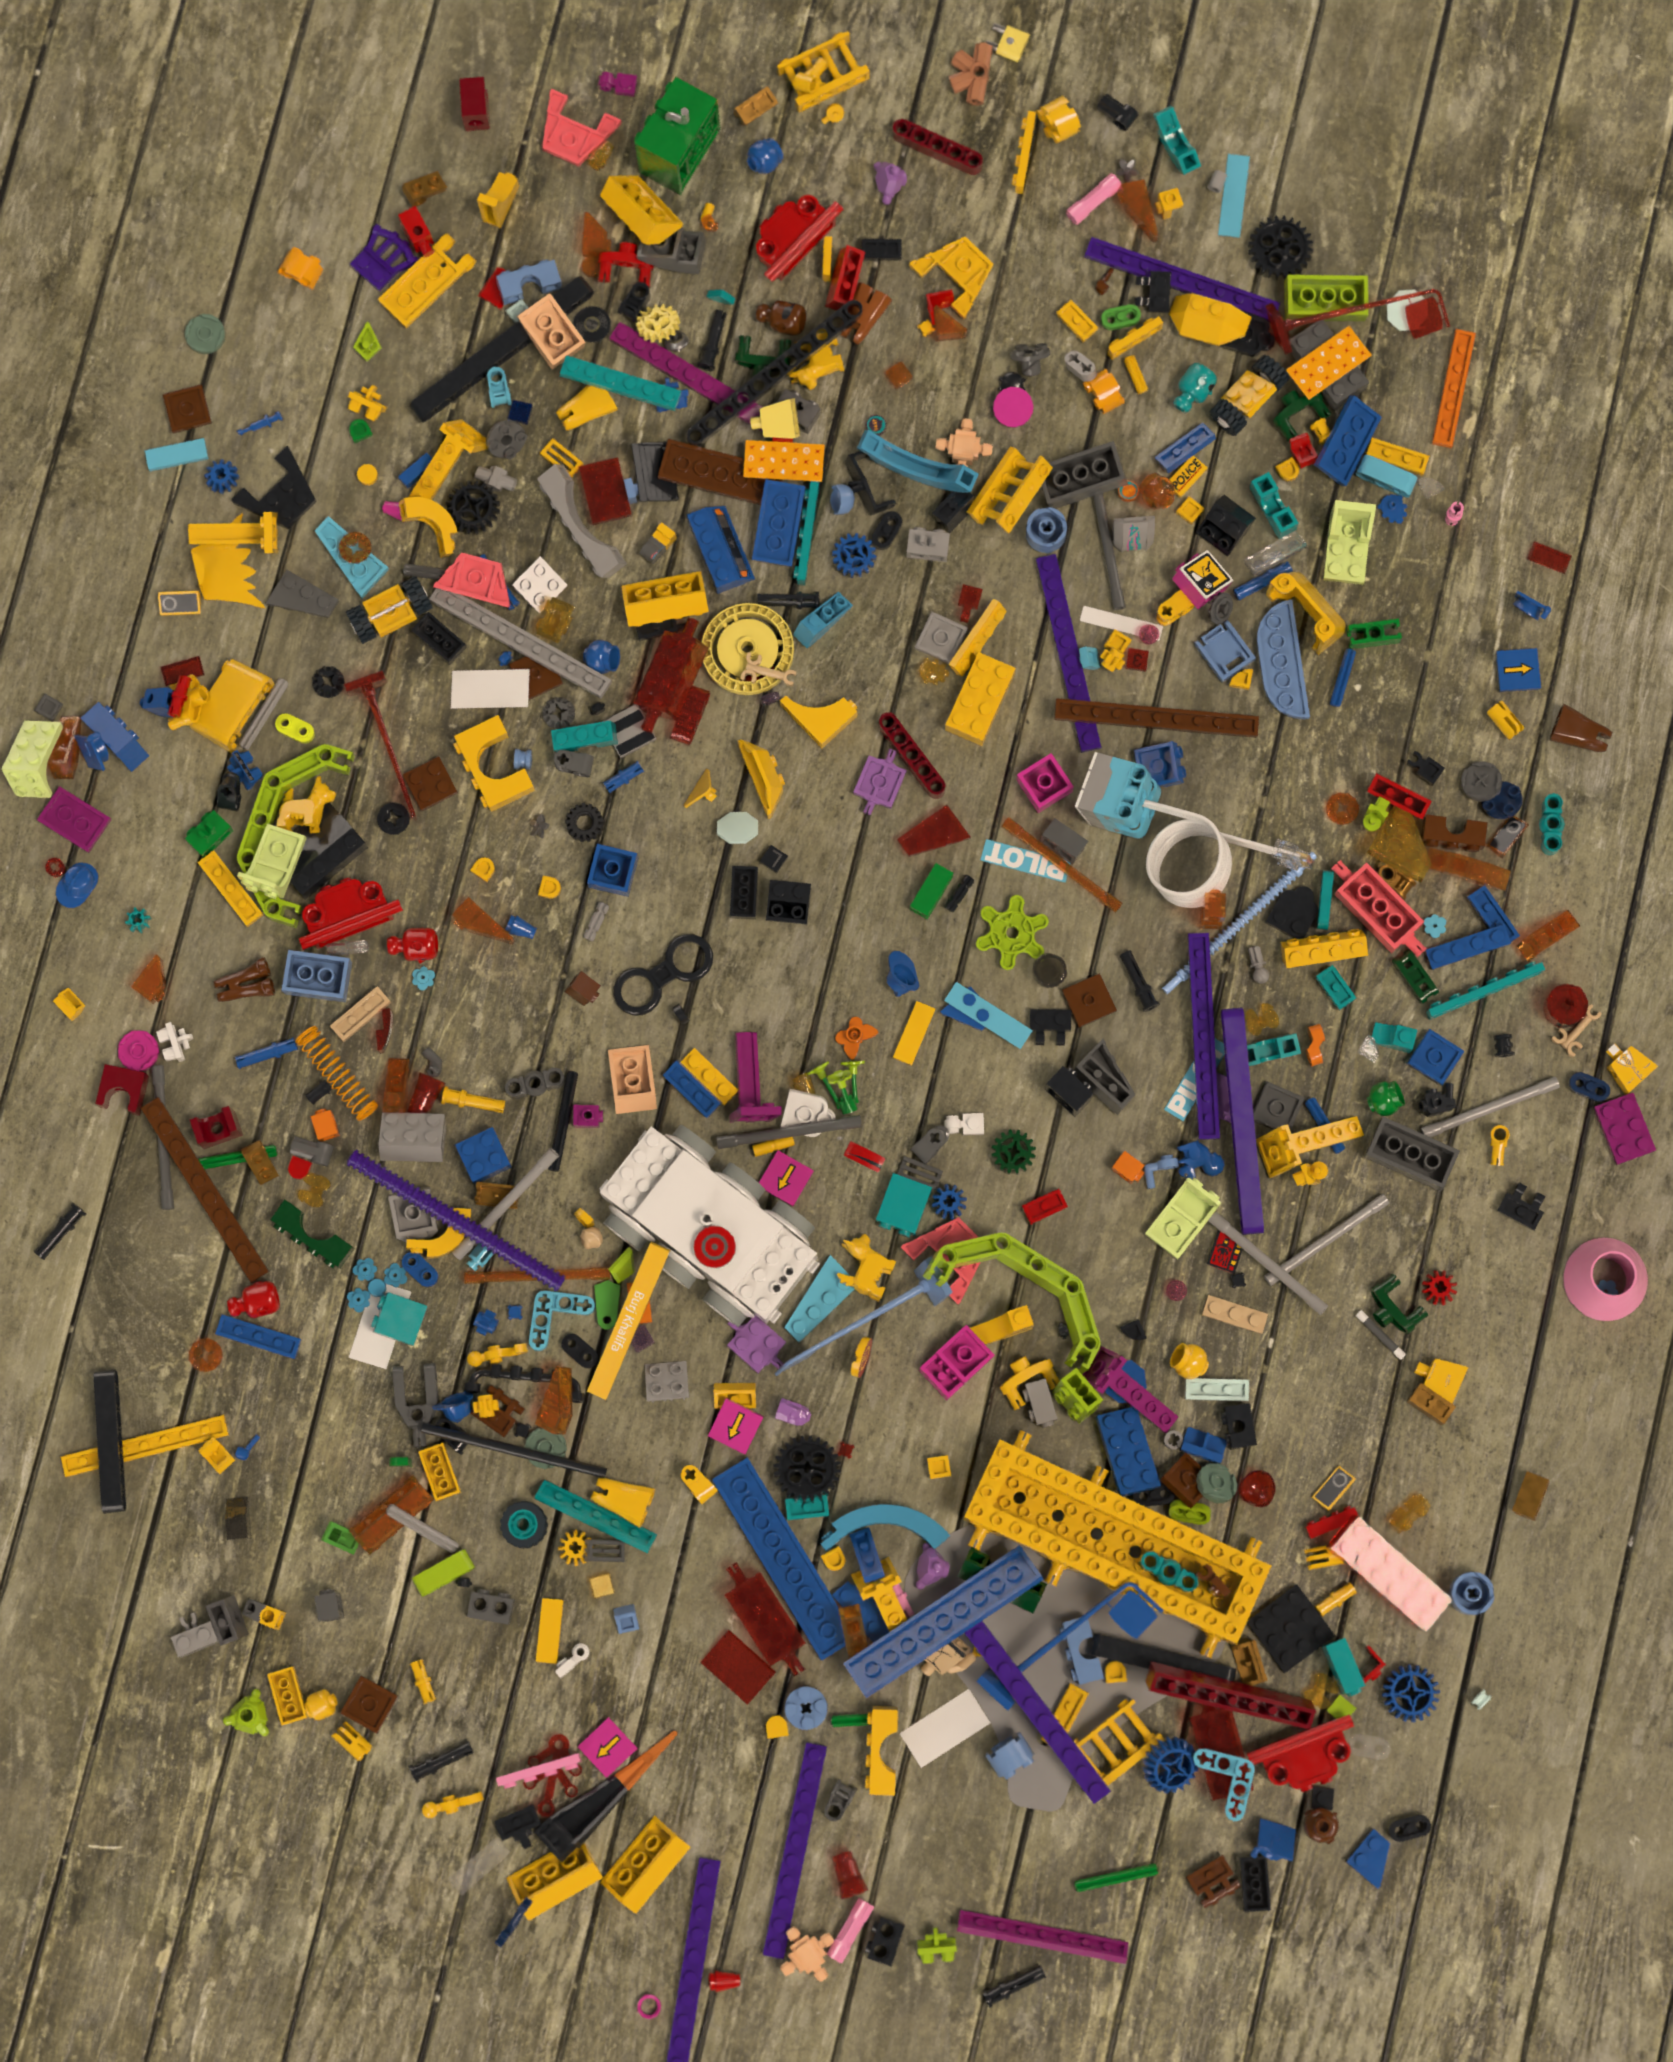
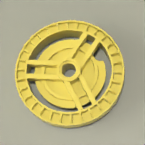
M743 603L728 607L711 620L704 632L701 644L704 666L713 681L729 692L739 695L760 694L772 689L782 681L768 676L756 680L755 684H752L751 681H741V674L746 670L748 663L746 659L748 653L742 651L745 646L753 647L751 661H756L759 655L762 656V662L758 666L771 668L776 658H781L774 670L781 672L790 670L794 657V642L791 631L784 619L766 606ZM744 617H755L762 619L771 624L778 631L782 640H777L774 632L763 622L754 619H738ZM722 628L725 630L719 637L717 653L720 663L726 669L725 674L718 668L713 659L714 641ZM778 646H783V652H778ZM730 675L736 676V679L730 678Z

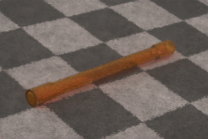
M1008 817L1002 824L1005 830L1034 849L1097 897L1113 912L1116 913L1123 903L1100 888L1025 831L1013 819Z
M610 1267L554 1270V1272H560L559 1275L561 1276L565 1275V1280H611V1273L608 1270ZM526 1271L464 1272L465 1284L537 1281V1278H532L531 1274L527 1275Z

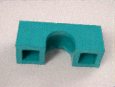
M1270 472L1252 480L1249 489L1278 539L1296 531L1299 523L1290 507H1285L1278 493L1279 488Z
M611 720L551 730L555 752L560 750L575 752L579 751L578 748L586 746H597L599 748L618 744L616 725Z
M1297 1033L1247 1044L1249 1066L1301 1054Z

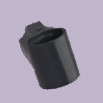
M1108 93L1101 98L1097 105V109L1111 118L1113 123L1122 131H1127L1139 116V113L1128 104L1123 105Z

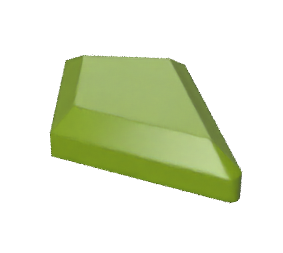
M366 322L353 346L367 362L382 349L369 322Z
M630 1247L608 1269L618 1284L635 1273L633 1252Z

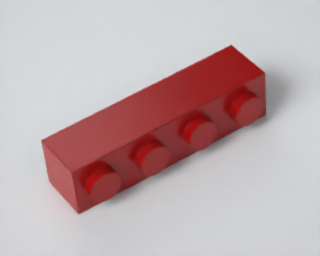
M1351 1506L1343 1508L1344 1511L1341 1513L1336 1511L1331 1513V1517L1327 1518L1324 1516L1319 1518L1320 1521L1316 1523L1314 1521L1307 1523L1305 1529L1309 1539L1359 1520L1355 1507L1351 1508Z

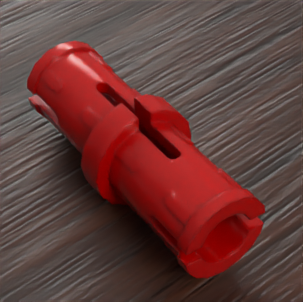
M179 675L177 686L171 695L173 698L167 713L169 716L180 718L184 702L188 699L187 693L192 681L191 678L184 675L182 678V675Z

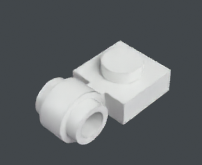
M983 1113L962 1114L963 1121L959 1120V1116L956 1115L946 1116V1120H944V1127L948 1129L949 1134L959 1133V1129L963 1128V1135H984Z
M582 1643L575 1645L572 1650L573 1656L569 1659L565 1657L556 1665L558 1669L555 1672L560 1678H563L580 1661L589 1657L590 1650L587 1645ZM578 1649H584L585 1653L583 1656L578 1655Z

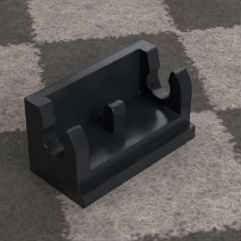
M952 491L932 512V515H934L938 524L941 523L944 529L951 533L968 515L967 510L975 500V497L970 492Z

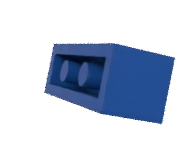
M425 453L398 476L407 489L421 478L432 457Z

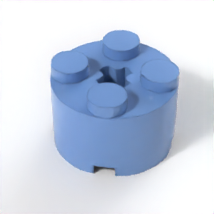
M1052 507L1035 510L1029 516L1026 526V539L1029 545L1036 551L1046 554L1056 551L1063 545L1067 533V523L1064 515ZM1047 528H1049L1050 532H1044L1043 529L1046 530Z
M1468 1572L1457 1576L1452 1581L1448 1597L1452 1606L1458 1612L1465 1615H1477L1485 1612L1492 1605L1494 1589L1492 1582L1485 1575L1477 1572ZM1474 1589V1595L1476 1597L1469 1598V1593L1467 1591Z
M800 1687L794 1690L788 1696L785 1703L787 1719L793 1726L799 1729H814L825 1720L828 1706L825 1697L820 1691L812 1687ZM809 1702L812 1711L811 1713L806 1712L803 1714L801 1712L803 1709L801 1704Z
M1021 1732L1016 1733L1017 1738L1013 1739L1012 1736H1009L991 1748L993 1751L991 1755L988 1752L985 1754L998 1777L1009 1779L1016 1774L1015 1770L1020 1766L1025 1768L1034 1762L1032 1758L1034 1752Z

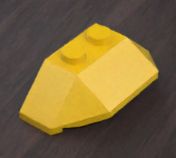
M1194 293L1176 296L1169 313L1180 336L1215 346L1245 337L1252 319L1249 315L1229 303Z
M740 739L737 741L738 747L766 816L770 819L783 794L782 786L785 785L781 773L777 774L775 767L778 765L774 755L770 756L768 750Z

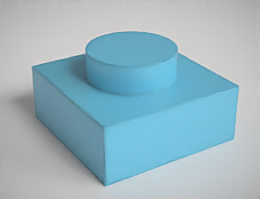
M1087 646L1079 648L1082 667L1090 670L1099 669L1100 662L1097 648Z

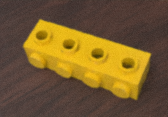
M1351 929L1342 933L1332 932L1323 936L1313 935L1304 939H1288L1287 941L1280 942L1282 960L1286 968L1368 956L1366 935L1359 929Z

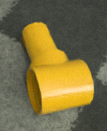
M818 58L811 69H808L805 73L799 72L796 74L793 83L794 88L809 94H816L820 87V76L828 67L827 61L823 58Z
M1501 1124L1493 1126L1490 1131V1146H1492L1491 1165H1496L1498 1158V1165L1504 1166V1152L1510 1133L1508 1128ZM1498 1128L1504 1129L1506 1133L1505 1137L1501 1140L1494 1137V1132Z

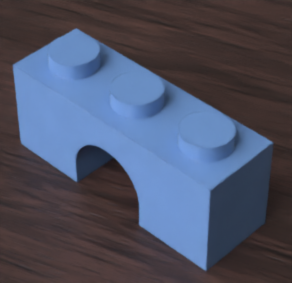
M542 260L534 266L525 265L513 272L504 271L497 276V285L503 304L506 305L521 299L523 300L522 286L528 282L538 284L542 294L561 289V279L555 261Z
M1078 1619L1063 1622V1627L1059 1628L1060 1633ZM1088 1619L1063 1639L1068 1644V1648L1065 1649L1068 1661L1072 1660L1074 1669H1070L1074 1682L1078 1681V1685L1104 1678L1099 1657L1085 1659L1079 1652L1080 1643L1084 1639L1093 1637Z

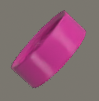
M651 1994L643 1996L638 2002V2012L643 2018H655L661 2011L659 1998ZM647 1998L654 1999L658 2005L657 2011L652 2015L645 2014L641 2008L642 2002Z

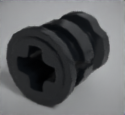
M1512 1034L1493 1036L1496 1041L1494 1046L1497 1050V1053L1494 1054L1495 1057L1504 1058L1515 1055V1052L1511 1050L1513 1048V1043L1510 1041Z

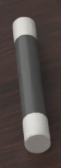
M1362 1310L1355 1315L1400 1360L1406 1355Z

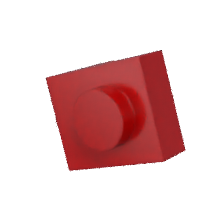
M1307 432L1289 440L1291 454L1301 469L1316 462L1318 454L1311 445Z

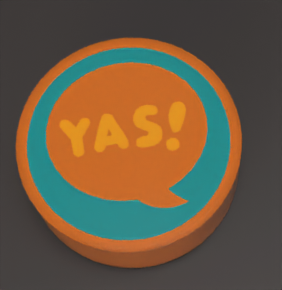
M1127 481L1128 485L1118 489V495L1121 500L1132 502L1137 498L1139 488L1135 482Z

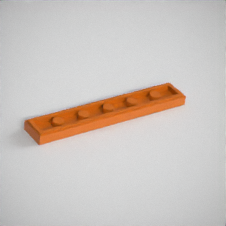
M1460 329L1455 330L1432 441L1433 445L1452 448L1476 335L1474 332Z

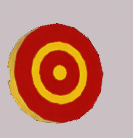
M863 1337L860 1340L855 1352L856 1362L853 1361L851 1366L852 1376L858 1378L862 1376L870 1356L872 1338Z

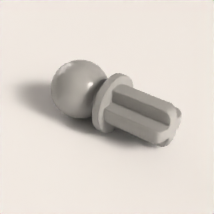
M1253 946L1248 949L1252 963L1250 968H1255L1253 979L1257 983L1263 984L1269 979L1268 970L1263 968V965L1267 963L1263 960L1260 947Z

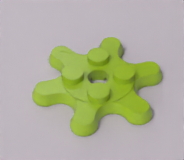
M1014 895L1010 898L1009 908L1005 912H997L991 906H985L981 910V918L989 923L990 931L987 935L980 936L977 939L976 947L980 951H987L991 948L998 949L1002 955L1000 965L1004 970L1014 968L1015 959L1020 953H1027L1033 959H1040L1044 955V948L1035 941L1034 936L1038 930L1048 926V917L1044 914H1038L1034 917L1027 916L1023 911L1025 902L1020 895ZM1009 928H1015L1018 931V936L1015 939L1009 938L1006 935V931Z

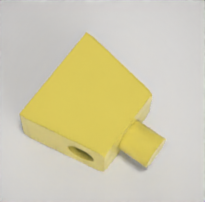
M795 398L760 408V416L751 417L752 429L762 428L764 437H800Z

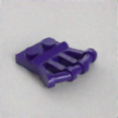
M376 224L368 245L350 263V266L380 292L398 273L411 268L418 261V258L413 255L409 247L410 244L406 240L403 241L396 231L392 232L383 229L381 225ZM379 236L388 238L376 252L373 251ZM395 243L398 246L395 252L386 261L382 259L381 256ZM404 253L407 261L395 267H391V265Z

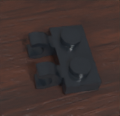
M1151 271V277L1137 276L1136 285H1150V296H1136L1135 305L1149 306V312L1169 313L1171 272Z
M1030 1009V1029L1036 1031V1045H1044V1031H1056V1046H1065V1032H1071V1010Z
M1518 1183L1513 1195L1508 1192L1505 1194L1497 1212L1535 1231L1544 1214L1539 1208L1546 1196L1537 1193L1530 1205L1521 1200L1527 1186Z

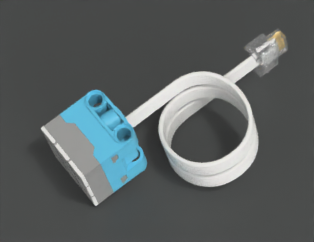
M1097 752L1094 753L1075 808L1090 826L1139 839L1146 835L1155 810L1185 818V820L1173 822L1162 829L1153 839L1147 852L1146 870L1148 877L1167 901L1180 907L1198 908L1215 900L1225 888L1231 873L1232 856L1228 843L1271 854L1273 858L1278 860V866L1296 871L1299 867L1312 869L1315 860L1310 857L1309 852L1300 850L1297 844L1277 839L1275 846L1272 847L1221 833L1212 821L1200 814L1158 803L1161 788L1151 778V774L1144 765ZM1140 824L1138 829L1132 830V828H1136ZM1191 836H1206L1218 840L1219 855L1217 864L1212 875L1203 885L1188 892H1176L1161 886L1159 878L1160 867L1165 855L1172 846L1182 839Z

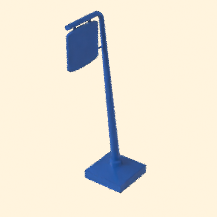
M1131 1582L1125 1583L1017 1667L1021 1672L1025 1671L1105 1604L1112 1608L1109 1611V1615L1115 1623L1135 1639L1157 1618V1614L1153 1609L1156 1608L1160 1613L1164 1610L1136 1584ZM1126 1587H1133L1139 1592L1136 1594L1129 1590L1114 1607L1108 1604L1110 1600ZM1140 1594L1153 1606L1152 1608L1139 1596ZM990 1668L977 1680L1007 1711L1016 1702Z

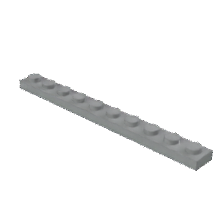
M436 588L429 598L430 602L600 699H602L612 683V680L461 594Z

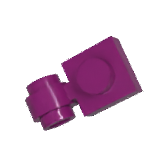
M602 72L598 80L599 89L611 91V88H615V95L635 97L637 75L617 73V79H615L612 73Z

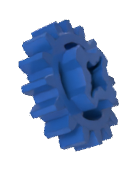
M855 533L853 538H851L850 534H847L846 540L842 537L840 538L841 544L835 543L837 550L832 552V555L836 557L833 559V563L838 564V571L843 569L844 576L849 572L851 578L854 577L855 573L862 577V571L868 574V566L874 567L872 561L876 560V555L873 554L876 552V548L871 547V540L865 541V535L860 539L858 538V533ZM863 548L867 550L868 557L863 554ZM858 553V557L851 558V554ZM841 554H843V556L846 557L845 564L841 559Z

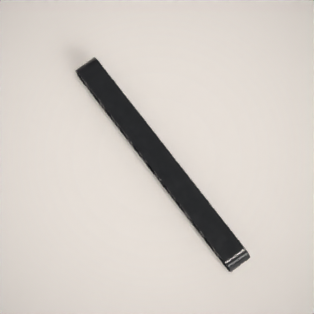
M579 276L552 297L565 315L568 316L594 295V290L582 276ZM521 322L515 323L410 403L409 408L422 423L428 421L484 379L491 368L500 367L533 341Z
M857 300L848 301L691 426L687 431L688 443L698 447L703 445L857 322L863 314L861 303ZM851 306H855L859 309V313L851 315L848 309ZM835 319H841L844 324L842 327L836 328L832 322ZM824 331L828 337L825 340H819L816 337L817 333ZM809 344L812 350L804 353L801 351V346ZM792 356L796 359V363L794 365H787L785 359ZM772 369H777L780 371V376L772 378L769 372ZM756 382L764 383L765 387L763 390L757 391L754 389L753 385ZM746 394L749 400L746 403H740L737 400L739 395ZM731 407L733 413L725 416L722 414V409ZM714 419L717 421V426L710 429L706 426V422ZM693 432H699L702 435L698 441L691 440L690 436Z

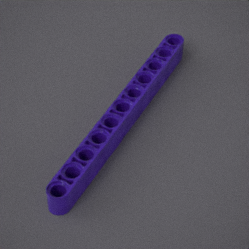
M1242 1007L1221 1009L1242 1235L1264 1233L1244 1011Z

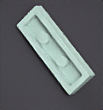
M1185 1379V1400L1249 1401V1380Z

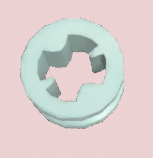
M1484 1689L1471 1701V1704L1477 1705L1478 1710L1492 1697L1491 1695H1486V1690Z

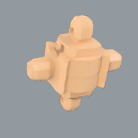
M966 418L962 420L960 429H956L955 434H950L949 441L946 438L936 440L937 450L944 452L948 450V457H952V463L956 465L963 464L967 467L972 465L973 460H978L979 454L991 456L993 446L987 443L980 445V437H976V431H972V420Z
M792 1927L786 1932L790 1942H794L789 1947L792 1951L788 1954L791 1961H786L780 1967L781 1971L785 1976L795 1972V1968H797L799 1973L805 1970L809 1974L813 1971L815 1978L822 1982L828 1977L825 1968L820 1966L825 1962L823 1956L827 1954L823 1948H828L834 1942V1939L830 1933L822 1935L819 1941L815 1936L809 1938L808 1935H805L801 1938V1933L798 1929Z

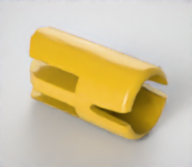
M1499 701L1498 704H1495L1487 711V715L1508 740L1524 730V726L1503 701Z
M1337 1543L1304 1549L1305 1554L1325 1552L1324 1554L1306 1557V1562L1326 1559V1562L1307 1566L1308 1570L1344 1564L1345 1554L1334 1555L1344 1550L1342 1544Z
M345 1721L343 1723L344 1728L340 1726L337 1729L338 1734L334 1732L331 1736L357 1761H360L364 1758V1754L367 1755L370 1752L372 1745Z

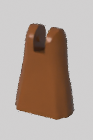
M862 282L857 283L853 299L861 303L863 307L862 317L840 334L842 337L847 338L852 328L856 329L857 332L853 342L858 345L866 338L892 302L888 295L878 290L874 292L872 287ZM851 306L848 312L851 315H856L859 313V309Z

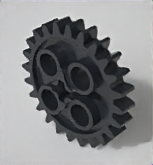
M1276 215L1273 222L1268 217L1266 224L1262 221L1260 222V229L1254 228L1255 234H1251L1250 239L1252 241L1248 244V247L1252 249L1249 250L1248 255H1254L1250 261L1257 262L1255 269L1262 268L1261 275L1268 272L1269 279L1274 274L1276 280L1279 279L1280 275L1285 280L1288 274L1295 275V271L1301 274V267L1307 268V262H1310L1312 258L1309 254H1313L1314 250L1310 248L1313 245V241L1309 240L1311 233L1305 234L1307 227L1300 228L1301 221L1294 224L1293 217L1286 221L1285 215L1282 220H1279ZM1281 233H1289L1291 237L1284 238ZM1269 240L1272 242V245L1266 246L1263 241ZM1296 250L1299 255L1293 256L1289 251ZM1274 257H1276V258H1278L1281 262H1280V263H1273V262L1271 261V259L1274 258Z
M812 1435L809 1436L808 1441H805L803 1436H801L800 1442L793 1438L792 1446L786 1442L787 1450L779 1449L782 1456H776L775 1460L779 1463L773 1464L774 1469L779 1470L774 1472V1477L779 1478L776 1481V1485H782L780 1488L781 1492L787 1490V1498L794 1495L795 1502L802 1498L803 1504L806 1503L807 1498H810L813 1504L815 1497L822 1501V1494L829 1497L828 1489L836 1490L833 1483H839L840 1480L836 1476L841 1475V1470L836 1469L841 1467V1462L836 1461L839 1455H832L834 1447L827 1449L828 1442L820 1444V1437L814 1442ZM795 1455H802L804 1457L801 1462L793 1461ZM816 1457H823L825 1459L821 1464L813 1462ZM806 1466H810L809 1473L804 1471ZM794 1475L801 1477V1480L797 1483L792 1482L790 1479ZM814 1477H820L822 1482L816 1485L811 1480Z

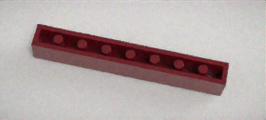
M1151 1662L1145 1679L1148 1690L1151 1692L1309 1730L1316 1713V1709L1309 1699Z

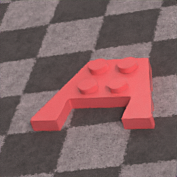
M551 89L542 147L543 151L576 166H580L621 125L622 121L605 113L597 130H594L560 114L568 100V96Z
M958 1217L902 1245L901 1249L914 1261L929 1246L937 1252L945 1245L978 1238V1236ZM942 1254L944 1260L949 1261V1257L946 1254ZM981 1262L953 1269L960 1277L950 1286L953 1293L949 1297L957 1305L961 1303Z

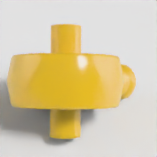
M838 103L829 105L826 109V116L821 121L824 124L829 121H841L845 115L844 108Z

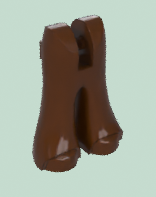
M265 957L241 971L213 981L215 989L227 986L230 989L216 994L218 1002L254 996H275V987L271 978L240 986V984L271 976Z

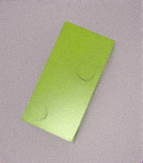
M1288 275L1284 281L1285 321H1319L1323 319L1324 321L1365 322L1369 315L1368 276Z

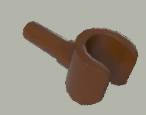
M1112 268L1108 270L1103 279L1097 282L1095 289L1100 295L1105 294L1109 289L1106 282L1114 272Z

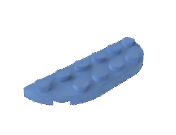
M1291 599L1272 607L1262 619L1257 632L1258 656L1263 688L1270 703L1284 715L1296 719H1309L1310 713Z

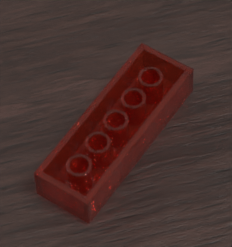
M1352 1515L1326 1546L1327 1549L1421 1631L1427 1632L1453 1601L1451 1597L1359 1516Z

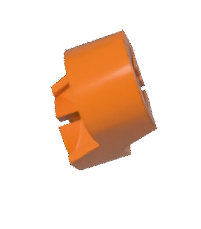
M1320 1024L1307 1028L1311 1045L1306 1049V1056L1311 1067L1323 1063L1319 1046L1325 1041V1036Z

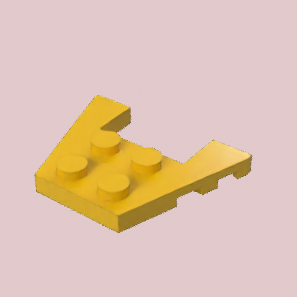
M966 236L943 246L938 251L930 252L925 257L918 260L915 259L909 263V266L921 278L934 266L938 265L964 291L951 304V308L963 319L969 313L993 268V263Z

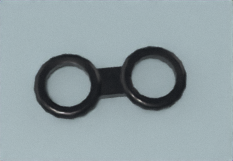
M683 934L676 937L668 945L665 952V961L651 970L631 968L624 971L617 978L613 987V997L617 1006L627 1014L642 1016L652 1012L658 1006L662 997V988L675 979L684 982H694L702 979L710 971L713 964V951L710 944L704 938L695 934ZM684 943H695L705 953L703 966L694 973H684L679 971L674 965L673 954ZM634 976L648 979L654 988L651 1001L642 1007L630 1006L622 998L624 983Z

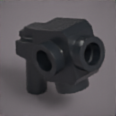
M1446 1083L1445 1094L1443 1095L1441 1092H1437V1089L1425 1091V1096L1418 1102L1420 1112H1424L1426 1117L1450 1112L1453 1108H1456L1455 1099L1453 1098L1454 1084Z

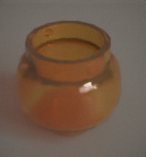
M1152 473L1139 486V492L1142 494L1144 503L1154 510L1166 509L1174 502L1175 486L1165 476Z

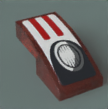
M390 1008L382 1009L384 1029L376 1030L377 1050L380 1054L385 1053L391 1037L393 1015Z

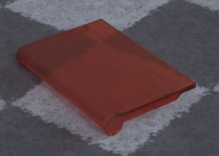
M730 1630L725 1633L700 1662L747 1705L776 1673L772 1667Z

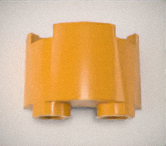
M292 247L277 273L288 279H294L301 285L313 290L324 269L319 265L321 261L313 255L308 257L300 249Z
M1107 368L1098 372L1092 381L1083 382L1085 390L1088 393L1092 392L1095 396L1093 399L1095 407L1098 410L1101 409L1103 414L1125 403L1124 397L1118 391L1120 387L1112 373L1108 374Z

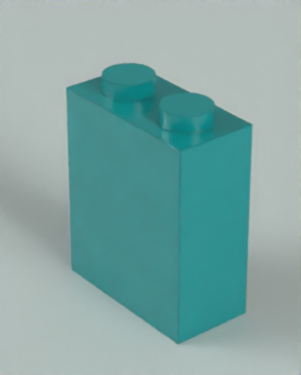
M893 1173L876 1218L879 1227L886 1230L894 1228L899 1230L898 1234L910 1238V1235L915 1236L932 1187Z
M1346 1638L1322 1646L1340 1693L1353 1696L1362 1692L1361 1688L1365 1686V1683Z

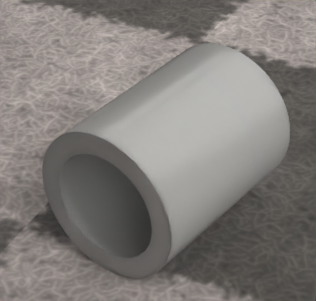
M1215 170L1208 189L1212 192L1220 193L1227 174L1220 170Z

